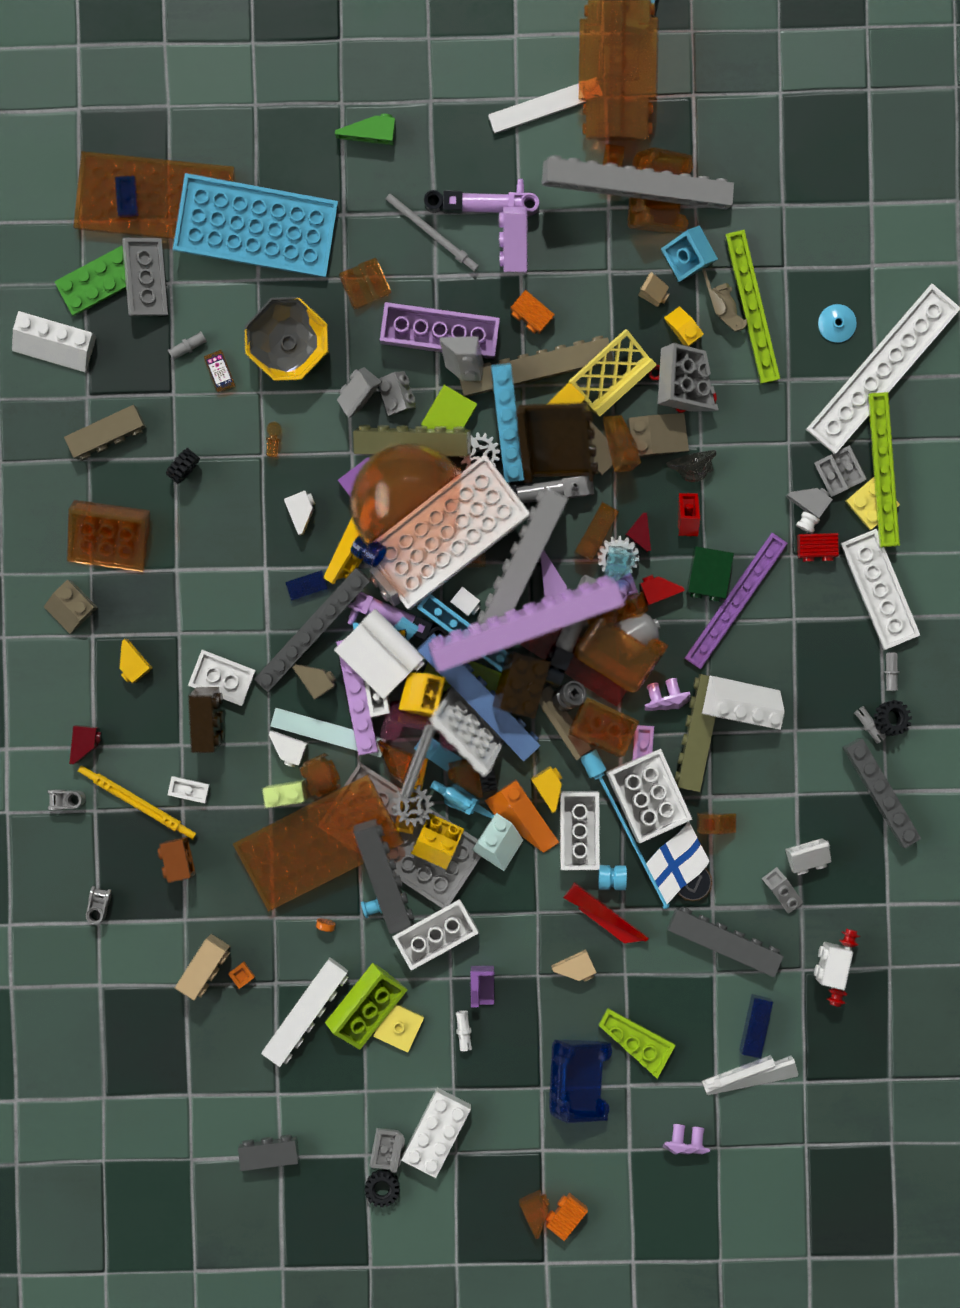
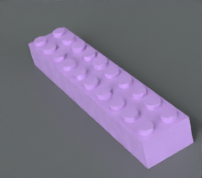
M602 576L596 579L597 582L590 584L586 582L579 585V588L576 590H564L560 592L559 596L554 598L553 596H547L541 599L542 602L528 603L523 606V609L518 611L516 609L505 612L504 616L499 618L498 616H492L486 619L487 622L473 623L468 626V629L463 631L461 629L450 632L449 636L444 638L437 636L431 639L432 642L428 644L438 672L624 605L618 584L612 577Z

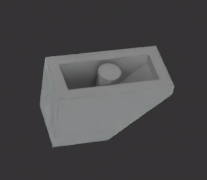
M814 488L794 491L785 496L805 512L817 518L822 515L833 500L829 497L830 493L823 488L820 490Z

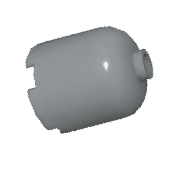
M638 613L612 625L611 629L612 631L616 630L617 636L614 638L622 653H628L627 659L630 660L658 643V630L661 627L658 621L652 619L648 614Z

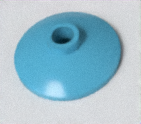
M841 304L828 306L819 316V331L830 342H844L856 330V317L847 306ZM836 319H840L842 321V324L840 326L836 325Z

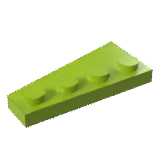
M609 1008L606 1009L598 1024L658 1079L676 1046L674 1043Z

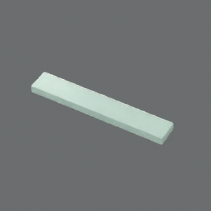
M275 708L271 727L358 751L353 729ZM376 736L379 752L370 755L381 758L386 739Z

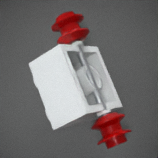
M846 928L845 932L841 931L845 935L844 939L839 940L842 945L824 942L818 951L820 961L819 965L816 964L814 976H816V980L821 985L834 987L828 990L832 995L827 998L830 1001V1005L841 1007V1004H846L842 999L843 996L848 995L844 990L853 954L851 947L859 945L855 942L856 938L860 937V935H857L858 931Z

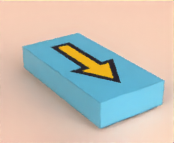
M402 617L394 626L407 641L419 628L405 617Z

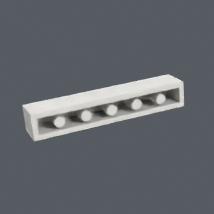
M329 957L261 1054L279 1067L282 1063L287 1064L293 1056L290 1053L294 1047L298 1049L303 1042L302 1035L305 1031L307 1033L311 1031L315 1025L313 1023L315 1017L318 1016L320 1018L326 1010L324 1007L327 1001L331 1002L336 996L337 992L335 989L338 985L343 986L348 979L346 975L348 970Z

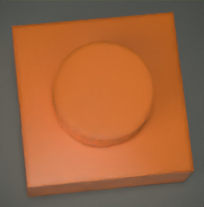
M242 962L228 973L239 989L255 978V975L245 962Z

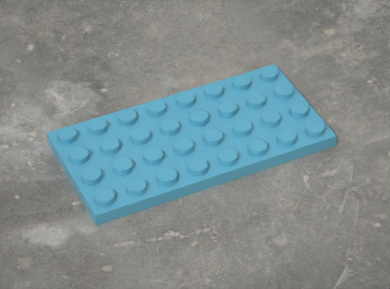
M185 173L173 251L326 278L338 201Z

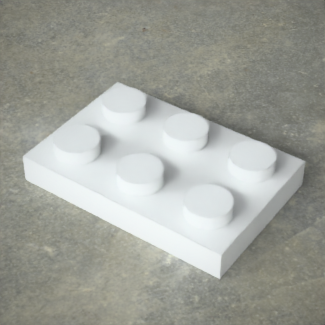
M201 650L188 686L193 688L219 687L224 700L243 706L256 670Z

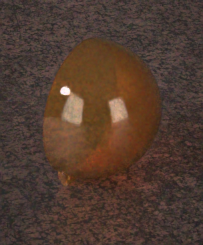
M419 444L393 445L373 455L365 462L356 475L350 494L351 516L361 538L367 545L378 539L461 473V468L455 467L440 452Z

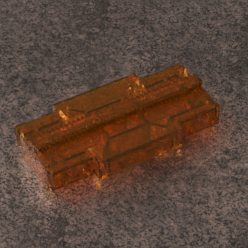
M588 0V5L584 6V15L588 19H580L579 99L580 101H586V104H583V116H586V123H583V135H586L587 140L599 139L600 141L637 140L641 142L649 140V134H653V123L649 122L650 115H653V103H650V100H658L659 20L658 17H651V15H655V3H652V0Z

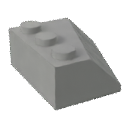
M676 343L661 348L658 388L659 405L686 411H718V405L714 402L713 394H715L714 386H711L709 375L711 372L705 350Z

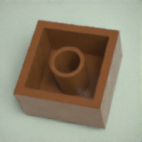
M188 837L173 839L160 844L158 855L160 860L163 859L164 867H162L164 879L167 878L168 883L191 878L196 874Z

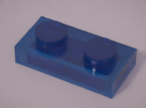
M115 177L118 216H138L136 177Z
M322 570L285 582L291 600L328 589Z

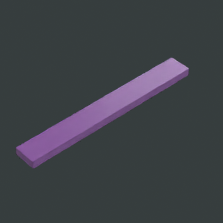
M774 533L769 535L684 659L697 668H702L788 544Z

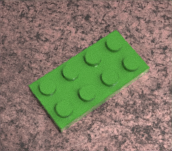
M123 246L54 281L72 316L126 289Z

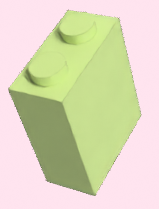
M305 780L268 785L263 788L265 808L305 802L308 799Z

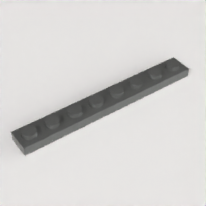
M355 568L254 680L269 692L371 580L358 568Z

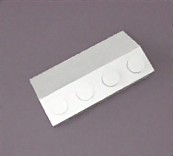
M18 311L13 328L12 351L86 373L97 336L92 332Z
M710 676L702 711L703 714L781 730L785 710L780 690Z
M459 899L392 937L410 970H413L479 933V930Z

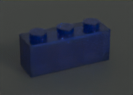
M751 994L739 1049L742 1055L761 1059L773 1001L770 998Z

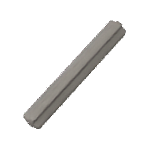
M427 724L425 726L401 790L402 796L409 798L412 794L436 730L433 725Z

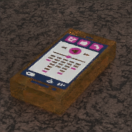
M222 350L203 356L218 393L236 386Z

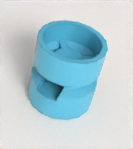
M600 865V870H598L599 890H610L611 887L615 890H626V865H615L614 868H611L610 865Z

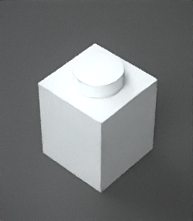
M463 587L450 601L467 616L470 614L475 615L481 607L478 605L480 600Z

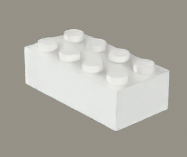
M560 791L561 870H600L598 791Z
M437 1087L402 1155L401 1161L436 1178L471 1110V1104Z

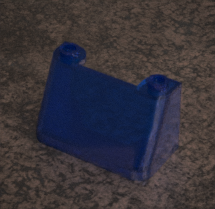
M555 1040L553 1042L549 1110L553 1117L566 1123L608 1120L609 1105L601 1098L602 1064L603 1061H608L612 1055L611 1043L582 1040Z

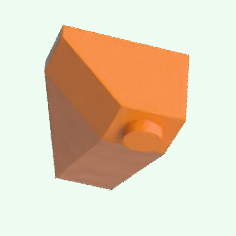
M516 779L485 800L494 815L498 813L513 823L520 836L544 853L559 843Z

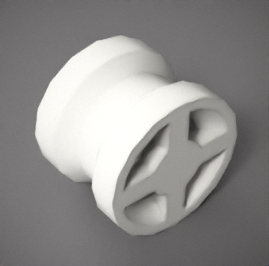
M803 511L801 514L802 518L796 523V526L813 534L815 531L814 526L819 523L820 519Z

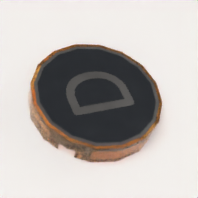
M707 868L679 890L678 894L682 898L689 901H697L707 896L712 886V878Z

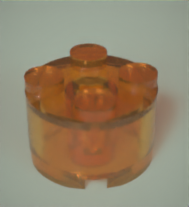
M327 753L303 762V767L300 768L303 778H306L309 783L307 787L312 796L321 797L341 788V784H337V780H340L338 771L333 761L326 759Z

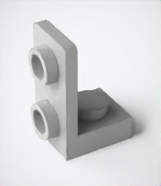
M777 867L762 878L787 913L792 912L803 903L788 879Z

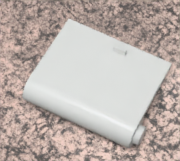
M376 609L334 649L382 699L413 669L418 671L425 664L422 661L425 657Z

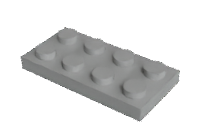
M123 238L129 316L168 315L162 238Z

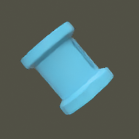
M377 897L369 902H361L365 918H369V915L379 912L382 914Z

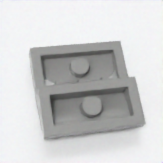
M850 445L839 450L836 454L833 453L814 463L831 497L867 480Z

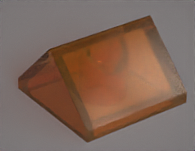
M377 741L390 775L404 783L414 754L385 741Z

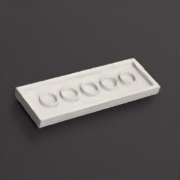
M877 529L840 543L883 650L920 636L884 547H879Z

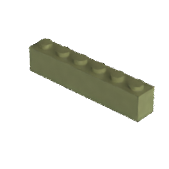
M359 425V428L353 431L354 454L468 457L471 453V430H465V427L446 429L445 426H436L434 429H427V426H416V429H408V426L405 425L397 426V428H389V425H379L378 428H371L370 425Z
M699 674V677L694 679L693 689H696L695 696H691L690 699L691 715H687L685 726H688L687 734H683L681 745H684L683 753L680 752L678 756L679 772L676 771L674 775L678 788L697 792L701 790L716 716L702 713L710 676Z

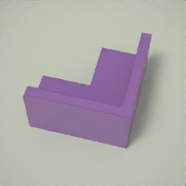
M471 966V1007L493 1005L494 966Z

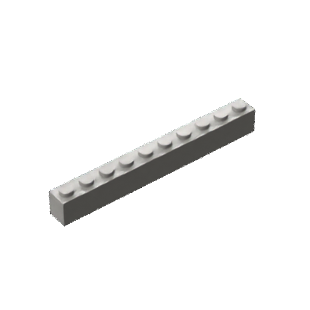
M550 156V158L548 157L543 162L542 186L727 210L733 205L734 183L728 182L724 178L711 180L708 176H699L697 178L691 177V174L687 173L674 175L671 171H662L660 173L654 172V169L650 168L638 170L634 166H625L623 168L617 167V164L613 163L601 165L597 161L580 162V159L577 158L564 160L560 156Z

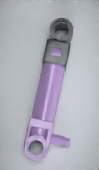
M518 179L516 192H509V194H476L444 190L442 196L439 191L430 190L424 196L425 208L431 213H437L442 208L443 213L462 214V212L499 213L503 212V207H525L524 203L528 200L533 201L535 206L533 208L526 207L527 216L536 214L539 208L538 197L534 193H524L523 179ZM431 198H437L439 203L433 206L428 201Z
M360 592L356 600L347 606L352 608L347 622L350 625H353L354 621H356L359 612L369 615L376 609L392 626H395L402 617H405L419 627L413 636L424 641L436 631H442L444 637L448 636V632L443 627L433 628V623L393 607L363 592Z

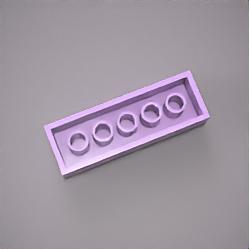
M385 302L380 343L442 352L440 337H478L482 357L494 360L500 318Z

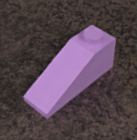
M543 550L540 559L544 598L547 596H553L554 598L559 596L560 592L567 590V586Z

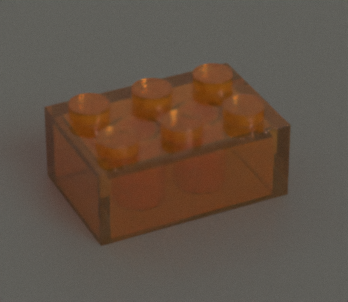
M586 697L585 701L580 704L568 734L620 758L625 756L639 721Z

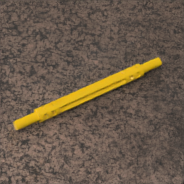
M82 765L79 767L77 772L93 780L94 784L175 832L177 830L192 840L197 833L182 825L181 821L109 780L107 777L100 773L96 774Z

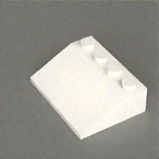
M661 749L606 772L636 842L642 843L692 820Z

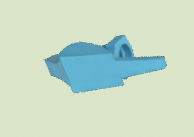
M435 780L432 782L430 789L442 794L444 803L449 807L469 815L475 811L491 819L494 817V814L478 804L480 801L462 787L456 784L445 786Z

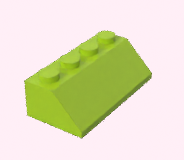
M372 963L325 1023L334 1035L360 1050L407 992V989L384 969Z

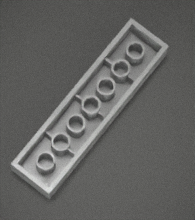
M546 486L543 490L540 489L535 498L538 502L535 507L531 506L528 516L529 520L519 530L520 539L518 542L514 541L510 549L512 555L510 559L506 558L501 568L503 574L501 577L497 576L493 584L495 590L493 594L489 593L486 598L485 606L487 607L485 611H480L476 619L479 624L487 622L486 619L492 616H498V618L504 616L505 612L515 608L568 500L566 496Z

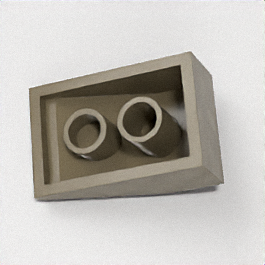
M684 413L628 418L627 424L632 458L689 451Z

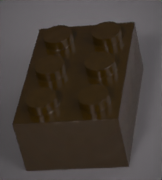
M507 650L492 706L503 711L535 718L550 662Z
M196 687L188 696L191 753H214L221 743L224 742L225 738L224 730H221L224 714L223 711H220L223 695L220 693L219 687Z

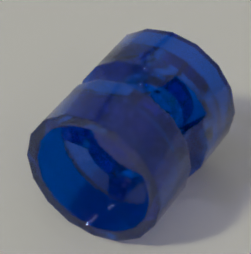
M363 532L353 542L350 552L359 559L363 558L367 565L375 568L385 557L387 547L378 541L374 542V538Z

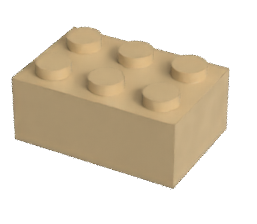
M210 934L189 964L175 989L192 1000H195L197 996L201 998L209 987L208 980L212 981L220 970L217 967L218 964L222 965L229 956L230 952L227 950L230 945Z

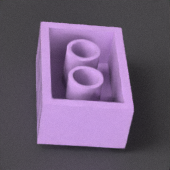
M503 207V212H499V227H503V232H500L499 235L500 247H503V251H500V266H504V272H527L526 207Z

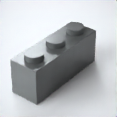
M283 1135L280 1136V1139L266 1137L258 1142L245 1140L238 1147L241 1171L298 1164L300 1160L297 1136Z

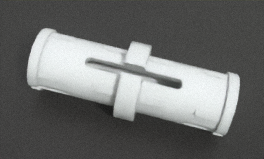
M468 1011L456 1012L458 1027L456 1033L459 1036L460 1051L472 1050L470 1039L472 1031L469 1028Z

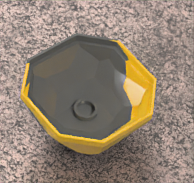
M299 297L271 298L245 325L246 355L274 381L302 380L328 352L327 323Z

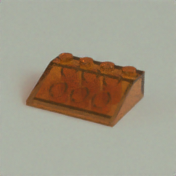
M74 500L69 508L67 561L143 572L149 534L150 510Z

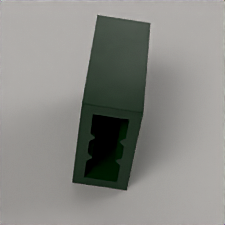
M694 547L686 593H691L690 597L702 599V595L709 596V600L716 602L726 599L734 553Z

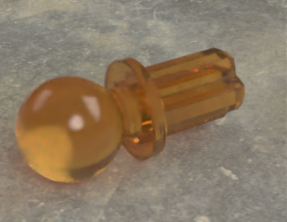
M270 422L266 428L267 433L270 435V437L265 438L267 440L266 455L268 457H277L278 443L281 442V439L277 438V436L280 435L282 428L278 422Z

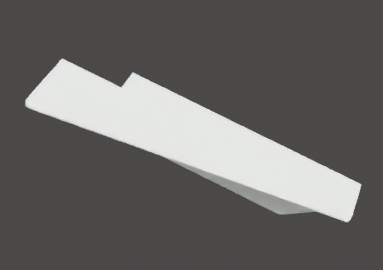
M769 1055L705 1079L702 1083L706 1094L712 1095L794 1078L798 1076V1071L792 1056L774 1062L772 1056Z

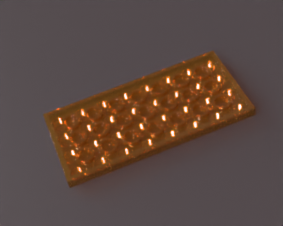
M81 151L73 228L175 239L185 173L233 182L235 168L232 166Z
M369 774L234 842L233 846L269 912L364 864L354 836V825L376 819L378 825L381 824L385 835L382 837L384 842H388L390 850L403 844L404 840Z

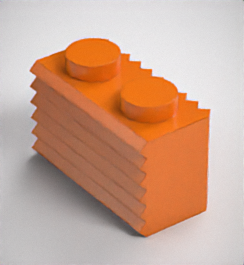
M527 290L521 294L510 309L512 311L511 315L518 321L522 319L527 324L526 328L533 334L535 332L540 334L555 317L553 312Z
M571 1193L567 1196L563 1195L557 1203L558 1208L555 1212L551 1210L545 1218L547 1220L546 1227L563 1241L568 1238L588 1212L587 1206Z

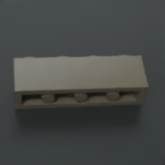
M133 404L64 438L73 458L82 461L91 457L90 454L95 451L99 453L107 450L108 445L112 443L116 445L126 440L125 437L131 434L132 436L141 434L143 432L142 429L146 428V425L138 408Z

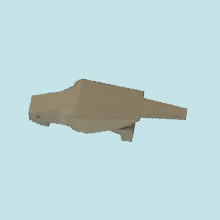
M703 268V274L716 316L734 332L743 330L747 326V319L743 320L737 315L736 303L730 295L732 287L725 283L712 289L706 270Z

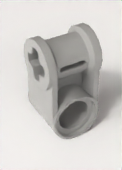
M47 790L49 794L48 810L75 809L83 806L86 802L85 794L79 790ZM73 795H77L79 798L77 805L72 802Z
M92 886L86 912V919L89 923L98 924L105 920L112 890L108 889L106 891ZM94 910L100 912L99 920L93 919L92 912Z

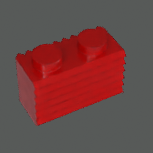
M838 533L797 535L798 558H803V562L814 561V558H822V561H834L833 557L839 556Z

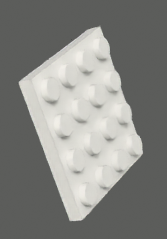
M451 686L446 691L430 721L434 728L440 730L445 735L447 741L459 750L462 757L467 758L472 763L474 769L485 776L490 772L504 740Z

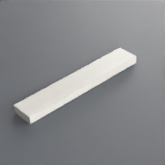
M596 77L488 114L494 134L599 99L603 97Z

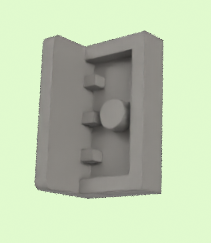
M405 371L393 372L379 378L382 381L379 389L388 416L407 409L416 408L415 397L411 392L409 378Z
M376 566L369 570L371 578L369 579L375 588H379L382 597L386 601L389 600L393 607L400 604L402 601L394 587Z
M376 1128L369 1164L371 1168L389 1169L392 1173H397V1168L401 1164V1148L405 1144V1138L400 1131Z

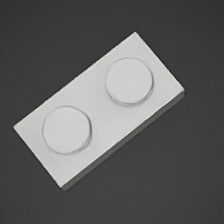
M172 776L168 795L206 803L210 784Z

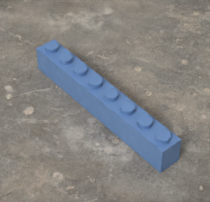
M433 633L417 650L438 671L428 644L432 642L431 639L437 637ZM467 662L440 671L439 673L445 677L446 681L523 761L540 747V744L537 742L539 738L533 731L528 733L525 730L526 724L519 717L515 719L511 712L492 706L496 692L493 689L490 692L485 687L487 683L480 676L476 678L472 674L474 669Z

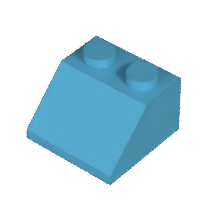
M700 226L686 230L661 248L679 282L718 260Z

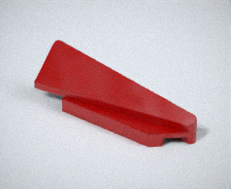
M574 882L564 895V899L579 906V910L623 943L649 940L648 936Z

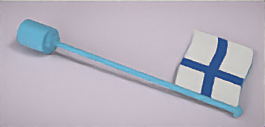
M594 749L582 755L580 760L589 778L599 779L664 905L663 908L668 909L670 906L669 902L679 890L697 877L709 863V859L690 822L688 821L679 833L662 845L646 863L602 778L605 775L604 771L607 769L599 753Z

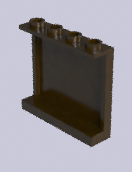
M588 403L518 406L516 421L525 483H532L534 477L590 476V481L594 480L595 474H598V463L594 461L596 445L592 443L594 428H591L590 422H592L593 416L592 410H589Z

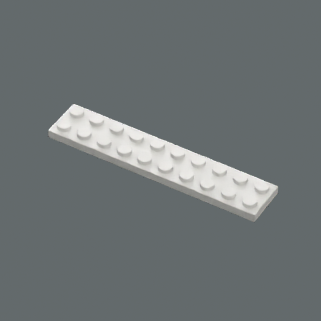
M930 284L805 430L832 453L836 454L869 416L868 394L889 393L957 314L960 307L934 284Z

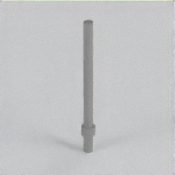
M392 194L386 197L389 203L456 256L455 259L464 263L474 272L477 270L479 265L471 260L465 251H460Z

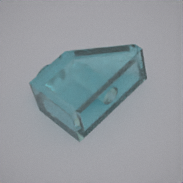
M609 546L604 576L612 577L615 581H618L628 574L630 567H634L636 559L632 549Z

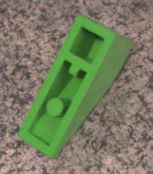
M381 114V116H373L335 130L336 139L393 145L396 121L390 114Z

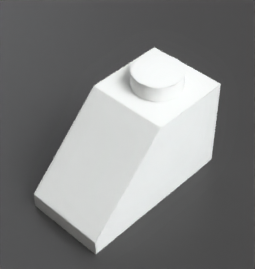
M306 491L284 499L297 533L300 536L306 530L314 511L312 505L315 504L312 494H307Z
M364 681L370 717L390 714L389 695L382 699Z
M270 731L269 736L280 759L285 761L284 764L291 767L299 766L308 743L275 731Z

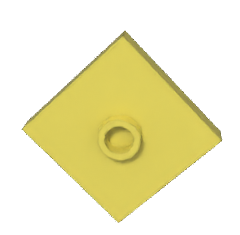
M396 1004L376 1029L373 1037L405 1052H409L424 1016Z

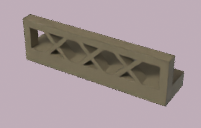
M549 685L543 689L539 704L574 758L578 760L582 755L590 751L591 747L568 712L561 711L555 707L552 699L554 691Z

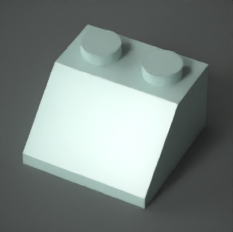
M496 813L472 850L505 871L523 839L513 823Z

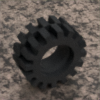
M189 448L184 449L174 459V462L170 464L171 466L168 467L166 475L177 484H180L196 467L200 457Z
M893 700L884 702L876 708L875 711L878 713L874 714V717H877V720H874V724L878 723L876 728L877 730L881 729V734L895 736L903 734L904 731L909 729L908 726H911V722H908V720H912V716H908L911 712L906 710L908 707L906 704L902 705L903 702ZM890 711L896 714L897 723L895 726L889 722L888 714Z
M494 766L485 776L479 772L482 793L498 790Z
M380 1169L376 1173L374 1171L371 1176L369 1175L365 1184L366 1198L369 1199L370 1203H374V1206L380 1205V1208H383L384 1205L388 1207L390 1203L393 1204L395 1199L398 1198L400 1189L397 1176H394L392 1172H387L388 1170L385 1169L384 1171ZM383 1181L389 1185L390 1190L386 1195L376 1193L375 1185L378 1182Z

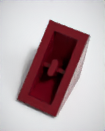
M646 512L641 514L625 536L645 552H650L651 545Z

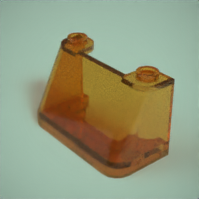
M652 147L636 153L632 166L638 170L650 168L654 169V172L660 173L662 171H671L674 175L689 174L693 169V156ZM629 198L628 227L630 229L679 234L686 231L688 220L685 215L680 214V204Z
M612 609L595 615L576 644L574 655L630 692H637L664 655L668 645L658 639H651L645 645L614 625L617 617Z

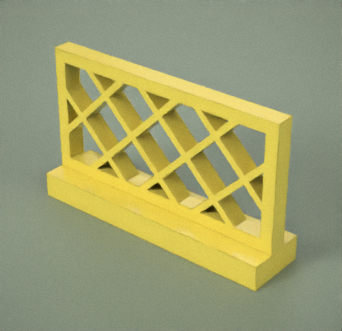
M625 329L573 376L569 382L586 398L585 402L588 403L592 412L600 417L656 366V363L649 358L631 333ZM627 336L630 340L629 348H620L621 340ZM609 351H616L615 361H606ZM620 351H628L627 362H619ZM632 352H639L643 356L638 362H631ZM595 364H601L600 374H592V367ZM606 364H614L613 375H604ZM618 365H627L626 373L617 375ZM581 377H587L586 387H579L576 381ZM591 377H600L599 388H590ZM604 378H613L612 385L609 388H603ZM590 391H598V398L592 403L589 399Z

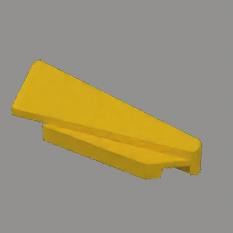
M367 495L360 499L324 574V579L335 584L336 580L343 577L347 578L355 568L359 567L367 553L365 548L374 542L382 529L377 522L388 508Z

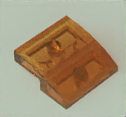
M376 258L360 263L358 266L339 274L354 310L391 294V290Z

